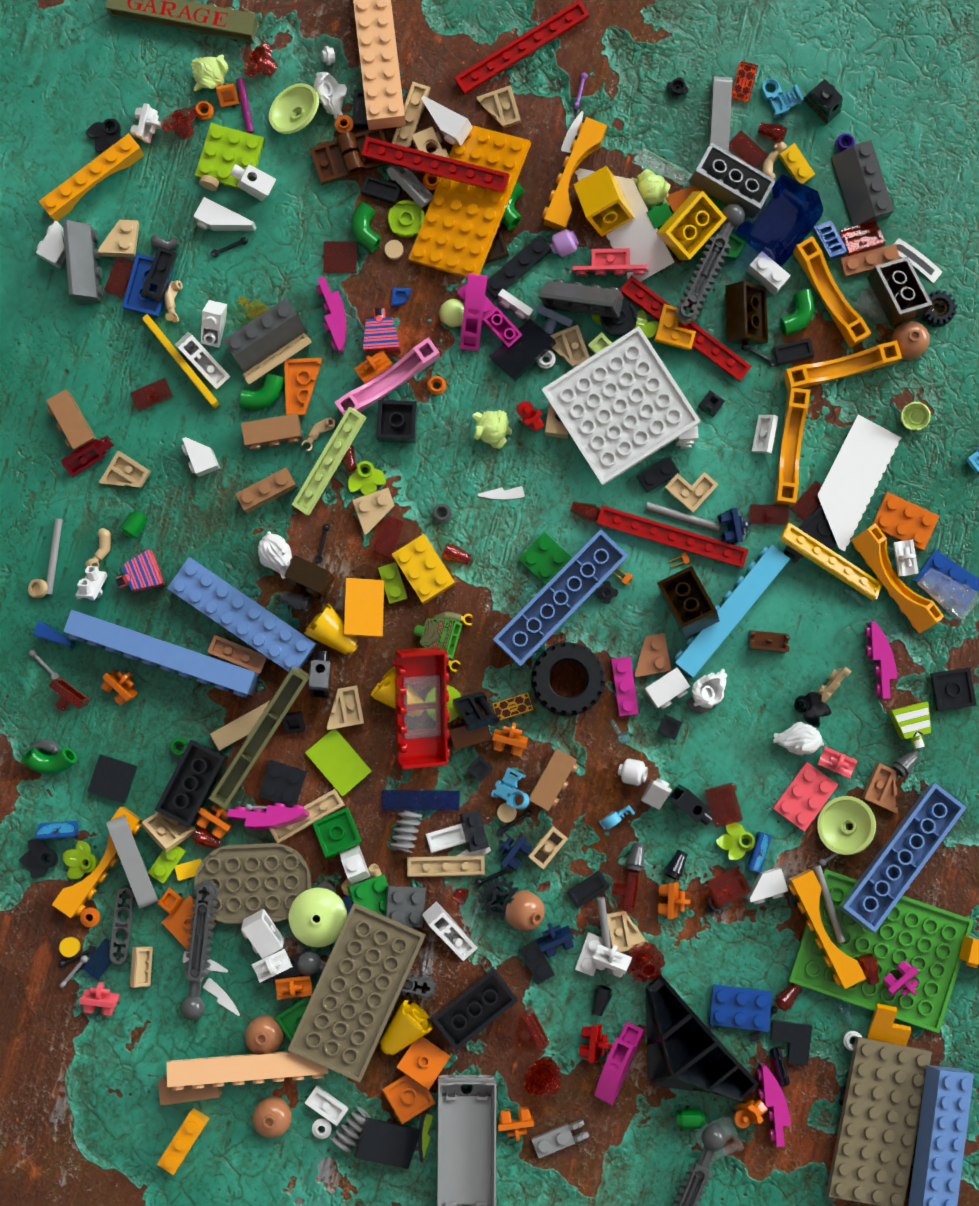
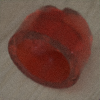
M464 888L456 889L453 894L454 900L464 905L468 898L469 890Z

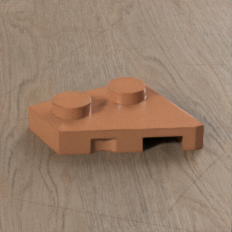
M665 634L645 636L634 678L671 671Z
M876 762L862 798L897 814L898 807H896L895 798L897 795L895 784L897 780L896 770Z

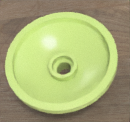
M305 83L294 84L283 90L271 105L269 111L271 126L282 134L294 133L306 127L312 121L318 109L319 97L316 90Z
M841 796L829 801L823 807L818 818L817 828L820 839L828 849L842 855H853L863 851L873 840L876 831V820L871 808L865 802L852 796ZM849 824H853L852 830H848Z
M311 888L302 892L293 901L289 911V925L292 933L300 942L311 947H324L337 940L348 916L347 909L343 900L335 892L326 888ZM314 915L320 917L319 922L313 920Z

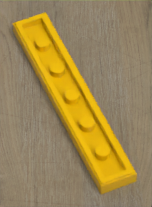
M146 314L142 317V320L212 407L216 409L220 406V403L150 316Z
M791 523L785 525L779 538L780 541L872 601L877 599L883 585L880 581Z

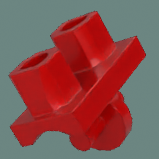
M527 401L518 404L517 413L520 416L518 418L520 424L527 425L534 432L544 426L539 418L543 415L539 409L533 408V405Z
M602 1024L582 1027L581 1037L590 1039V1045H581L579 1056L588 1059V1062L591 1063L599 1061L600 1055H606V1048H612V1043L607 1042L608 1035L602 1034Z

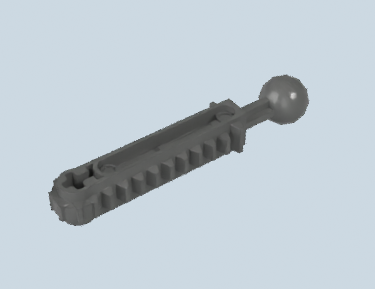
M738 204L727 205L722 210L727 219L723 222L716 237H710L704 248L703 258H700L699 264L695 268L697 271H694L693 277L690 278L689 282L691 284L687 285V290L683 293L685 297H681V303H678L675 311L678 322L687 325L694 323L696 317H698V311L702 309L701 304H704V298H707L709 294L707 291L711 290V285L715 281L713 278L717 277V272L720 271L724 262L723 259L726 258L731 248L728 244L733 228L740 226L744 222L745 212ZM687 307L691 308L688 315L685 314Z
M203 879L195 886L196 889L193 893L197 897L192 901L196 904V906L192 907L195 914L191 915L194 921L190 923V926L193 927L189 931L192 937L188 939L191 945L187 947L190 953L186 954L189 960L185 962V965L188 968L183 971L187 975V980H190L189 993L183 999L180 1006L181 1014L188 1020L199 1019L205 1011V1004L200 997L202 980L211 973L206 968L211 966L207 960L211 959V955L208 952L212 951L209 945L213 943V940L210 939L214 935L211 929L215 927L212 921L216 919L213 913L217 912L214 906L218 904L215 898L219 896V887L216 886L214 880ZM204 888L210 892L208 895H206V891H203Z
M305 952L299 956L297 968L304 976H314L318 972H323L327 961H322L317 953ZM409 972L401 991L404 996L407 992H410L411 997L417 994L419 999H428V997L435 994L436 983L432 976L423 974L418 977L417 972L411 976ZM415 981L417 982V985H423V983L426 982L427 986L430 988H427L426 991H422L421 986H417L416 988H414Z
M710 1125L703 1130L701 1140L704 1147L699 1159H696L695 1163H689L688 1170L690 1172L685 1173L688 1179L682 1180L684 1186H680L679 1191L681 1193L676 1194V1198L679 1201H674L673 1206H699L697 1201H702L700 1193L705 1194L703 1186H709V1181L707 1180L712 1179L709 1164L714 1152L722 1149L727 1140L726 1133L720 1126Z

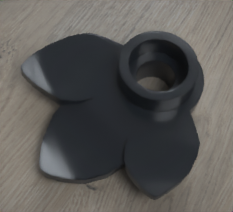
M106 119L103 123L96 122L86 132L87 136L95 138V150L97 153L106 151L122 139L119 134L121 126L115 119ZM110 127H115L113 131H109Z
M809 692L806 696H798L795 700V710L803 714L805 721L815 727L820 726V717L829 716L832 713L830 707L821 701L822 695L817 692Z
M38 839L28 840L30 851L25 853L19 859V862L25 867L32 868L31 878H40L47 873L48 868L56 865L58 854L55 850L48 848L44 841ZM47 855H50L52 858L50 862L46 860Z

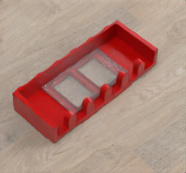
M441 647L395 650L397 765L402 769L448 765L450 750L447 747V740L450 738V732L447 728V721H449L450 716L447 709L449 692L447 691L446 683L449 682V674L446 671V664L449 662V656L446 650Z

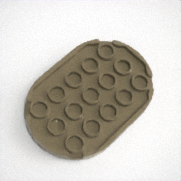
M280 843L234 844L217 848L209 853L200 863L194 880V889L203 879L214 880L216 886L219 887V896L215 898L218 904L214 906L217 912L213 913V916L216 917L215 920L229 924L243 923L245 918L262 909L266 911L273 922L288 919L293 901L302 892L312 887L311 871L304 857L292 847ZM206 888L203 889V891H206V895L210 893L206 890Z

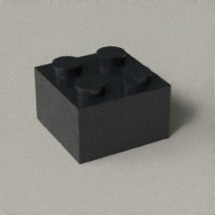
M378 400L376 436L378 442L416 443L417 401Z

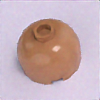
M908 321L900 324L894 330L890 337V342L897 340L903 360H914L926 352L930 343V335L924 325L916 321Z
M528 890L519 891L513 895L512 898L514 900L511 904L508 903L506 906V920L512 927L521 931L534 930L542 923L544 918V904L536 894Z
M261 1015L253 1019L247 1026L245 1042L249 1050L254 1054H272L282 1045L285 1033L275 1017Z
M277 1096L261 1100L253 1112V1126L261 1136L266 1138H276L283 1135L288 1130L292 1121L291 1108H289L284 1099Z

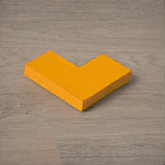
M664 304L654 342L691 351L696 331L678 327L679 322L675 315L677 307Z
M877 1003L867 1032V1038L906 1046L911 1034V1027L894 1023L897 1007Z

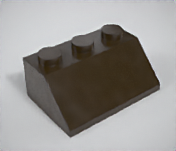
M746 281L725 285L727 341L736 344L768 343L766 288Z

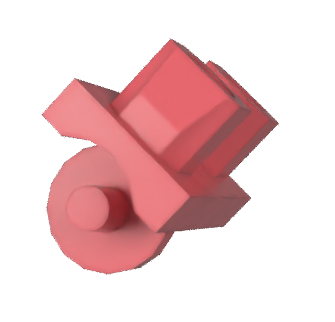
M824 746L817 765L850 779L857 760Z
M99 982L97 988L90 987V990H84L83 996L79 999V1004H83V1012L93 1013L96 1010V1006L102 1007L103 1015L111 1016L119 1001L120 994L110 993V989H104V983Z

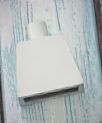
M235 164L230 172L232 176L239 179L237 183L239 188L261 202L269 195L276 181L272 176L251 165L243 169Z

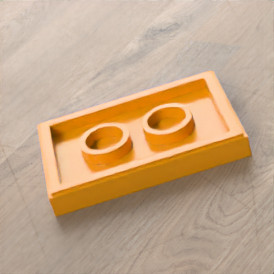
M345 579L343 636L383 637L384 580Z

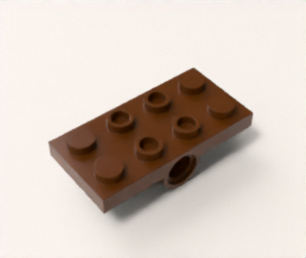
M366 130L356 134L345 132L337 136L334 141L310 148L321 185L388 165V163L365 158L361 155L366 137L386 142L383 130Z

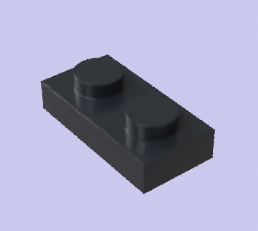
M669 456L638 475L637 479L646 493L680 472Z
M480 810L460 814L468 851L473 852L488 848L489 845Z
M536 940L519 949L537 984L555 975Z

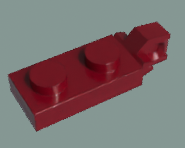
M107 435L100 440L95 439L60 461L71 477H74L105 458L106 450L114 445Z

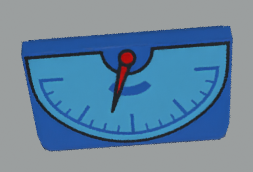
M78 821L41 823L38 826L35 838L48 839L78 836Z
M757 832L755 846L751 851L747 869L761 872L771 841V835Z

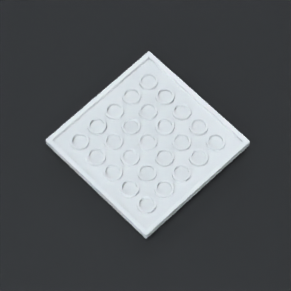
M639 326L542 389L602 485L613 480L701 423V420Z

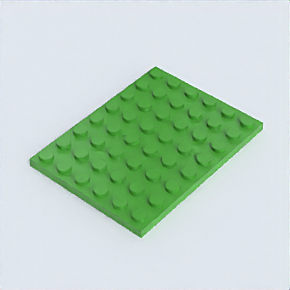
M823 869L845 942H837L821 893L819 910L825 932L839 950L858 961L866 979L846 989L840 985L837 986L832 977L835 973L832 967L828 968L823 958L826 955L823 949L820 950L814 940L817 937L814 931L811 932L806 924L788 981L875 1011L877 1003L897 1007L896 1019L939 1033L962 960L959 959L963 938L964 936H970L974 920L902 896L877 931L869 933L838 908L857 880ZM902 961L907 962L912 967L915 966L919 970L918 974L908 982L910 984L915 979L919 983L914 988L917 992L915 996L909 992L904 997L900 992L906 988L905 986L894 996H891L883 982V979L889 973L897 980L903 976L896 969Z

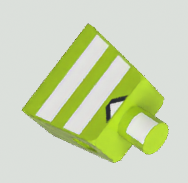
M928 701L888 711L901 740L910 738L913 749L925 746L922 735L931 733Z

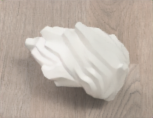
M328 72L316 73L314 89L318 94L319 103H322L328 114H333L334 119H337L343 115L341 109L344 97L347 94V87L345 84H338L336 79Z
M269 531L259 542L258 554L260 562L265 567L278 572L282 579H285L284 575L292 558L291 549L284 538L271 534Z
M721 669L716 674L704 675L694 683L692 693L695 707L700 705L701 707L712 708L713 705L721 702L724 697L727 677L724 669Z
M803 722L794 723L789 729L780 734L774 733L775 739H773V743H778V745L796 755L812 754L820 746H824L820 732Z

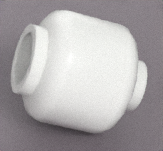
M626 759L624 764H620L618 775L621 776L623 783L639 786L642 782L646 781L648 767H645L643 761Z

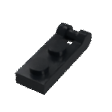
M158 247L141 297L146 299L152 298L155 302L161 303L178 256L177 252ZM152 285L157 287L156 292L151 290Z

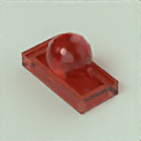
M531 1007L522 1014L526 1023L519 1027L518 1035L526 1043L535 1040L541 1051L548 1046L550 1041Z

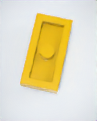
M795 143L778 154L798 186L815 175Z

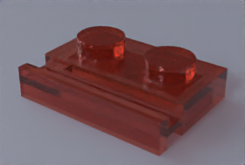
M876 220L842 229L839 233L848 256L883 247L886 242L880 228L877 226Z
M732 782L705 790L715 828L743 820Z
M739 866L705 882L710 889L709 892L717 908L751 892L744 875L739 870Z

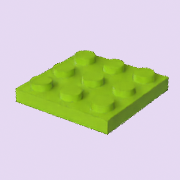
M211 123L195 177L201 179V176L209 175L216 178L221 185L242 190L237 186L239 179L232 176L230 172L235 164L243 169L248 165L257 168L265 138Z

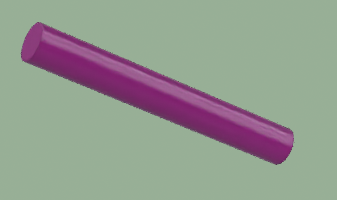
M238 78L236 81L246 132L252 134L254 129L243 78Z

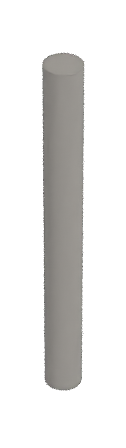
M648 502L646 510L719 531L721 526L719 523Z
M55 518L46 579L48 586L46 594L48 595L53 593L63 522L62 519Z
M821 865L814 866L813 869L822 888L821 893L837 942H845Z
M599 897L597 898L603 946L612 949L605 898ZM607 968V974H613V970Z

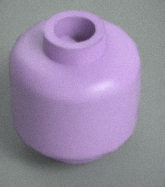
M565 229L552 236L553 243L550 244V247L554 254L558 253L560 257H565L577 251L579 242L573 231L570 232L568 229Z

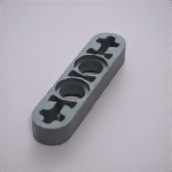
M123 887L116 894L110 946V959L115 964H121L129 957L135 896L131 887ZM125 890L130 895V898L126 900V905L130 904V907H120V904H124V897H121V894L125 893ZM121 910H126L129 914L126 921H122L119 918ZM121 929L127 934L126 939L122 941L116 935L117 931ZM115 943L126 944V946L121 947V953L124 954V957H121L120 960H118V956H115V953L119 951V946H115Z

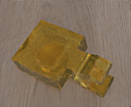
M241 296L237 303L248 309L245 315L253 320L270 309L257 299L251 303Z

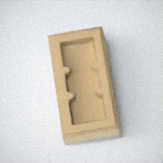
M152 946L132 947L130 987H148L151 985Z

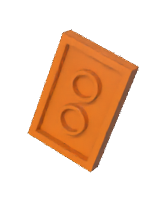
M886 492L871 526L876 523L882 533L899 541L913 540L914 548L924 551L939 519V515Z

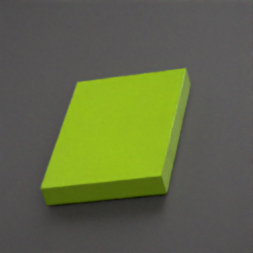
M332 729L305 752L342 797L372 772L337 729Z

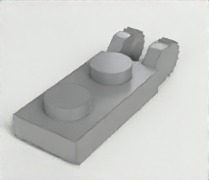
M395 165L387 168L390 178L396 180L416 204L421 208L430 204L433 198L432 193L411 171Z
M578 1120L571 1124L567 1123L532 1137L531 1140L538 1158L588 1138L589 1134L587 1131L574 1136L571 1133V1130L581 1128L584 1125V1121Z

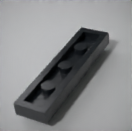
M538 235L487 280L486 290L496 300L502 289L506 291L551 252V247Z

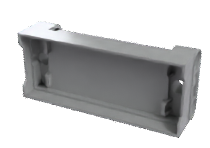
M493 1075L438 1076L437 1206H462L464 1204L470 1206H496V1079ZM471 1084L472 1087L470 1090L464 1091L461 1085Z

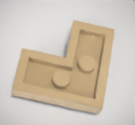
M704 472L691 486L677 473L664 489L693 514L719 484Z

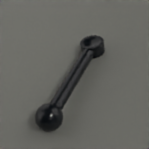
M242 237L240 241L222 249H213L211 254L216 258L224 251L240 244H247L248 239Z
M747 343L742 344L741 348L743 350H748L769 362L771 367L777 364L776 359H769L750 348Z
M324 524L322 527L324 531L319 553L315 557V561L318 563L323 561L322 552L327 531L330 529L328 524Z
M525 810L524 814L505 827L497 829V835L502 836L507 829L523 818L530 817L531 811Z
M507 866L503 871L483 879L477 878L475 884L481 886L483 882L506 873L511 874L513 869Z
M92 945L84 952L69 959L60 960L58 966L63 968L67 963L88 953H95L97 948Z
M776 1006L771 1007L770 1018L778 1012ZM761 1031L752 1033L751 1039L757 1041Z

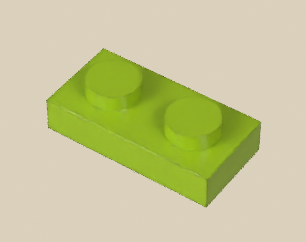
M394 562L379 567L378 570L381 579L384 580V588L389 604L408 599L397 563Z
M179 845L166 853L162 851L148 871V874L164 884L187 851Z

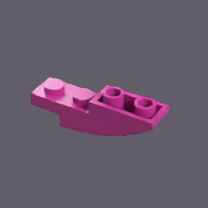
M468 273L460 349L479 350L487 276Z
M323 276L317 279L319 285L316 286L320 297L324 296L326 300L323 305L328 315L324 316L326 322L323 324L327 334L331 333L333 339L330 341L334 351L338 350L341 355L344 354L347 339L346 314L339 291L331 293Z
M467 283L456 293L464 302ZM485 296L482 324L509 348L522 334L502 311L495 307Z
M871 621L865 626V637L868 638L865 652L866 657H869V661H877V664L874 665V674L877 676L878 684H875V694L878 695V699H890V680L897 679L896 664L886 636L875 621Z
M274 803L273 806L267 805L266 813L263 809L255 808L254 811H247L245 807L236 806L235 809H228L227 817L232 820L245 821V827L250 830H270L295 824L309 817V812L304 809V806L293 805L292 808L285 807V804Z
M626 1022L607 1057L595 1091V1097L613 1105L629 1072L628 1067L644 1036V1029Z
M759 1063L760 1069H757V1079L761 1081V1089H758L759 1100L766 1107H771L768 1109L769 1121H772V1129H769L770 1140L774 1142L776 1147H785L783 1126H791L788 1106L779 1083L764 1063Z

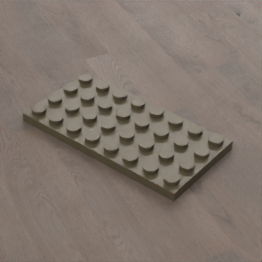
M354 902L289 1045L288 1051L361 1082L426 934Z
M858 1036L855 1037L826 1191L828 1197L877 1206H904L920 1120L926 1066L930 1065L931 1051Z

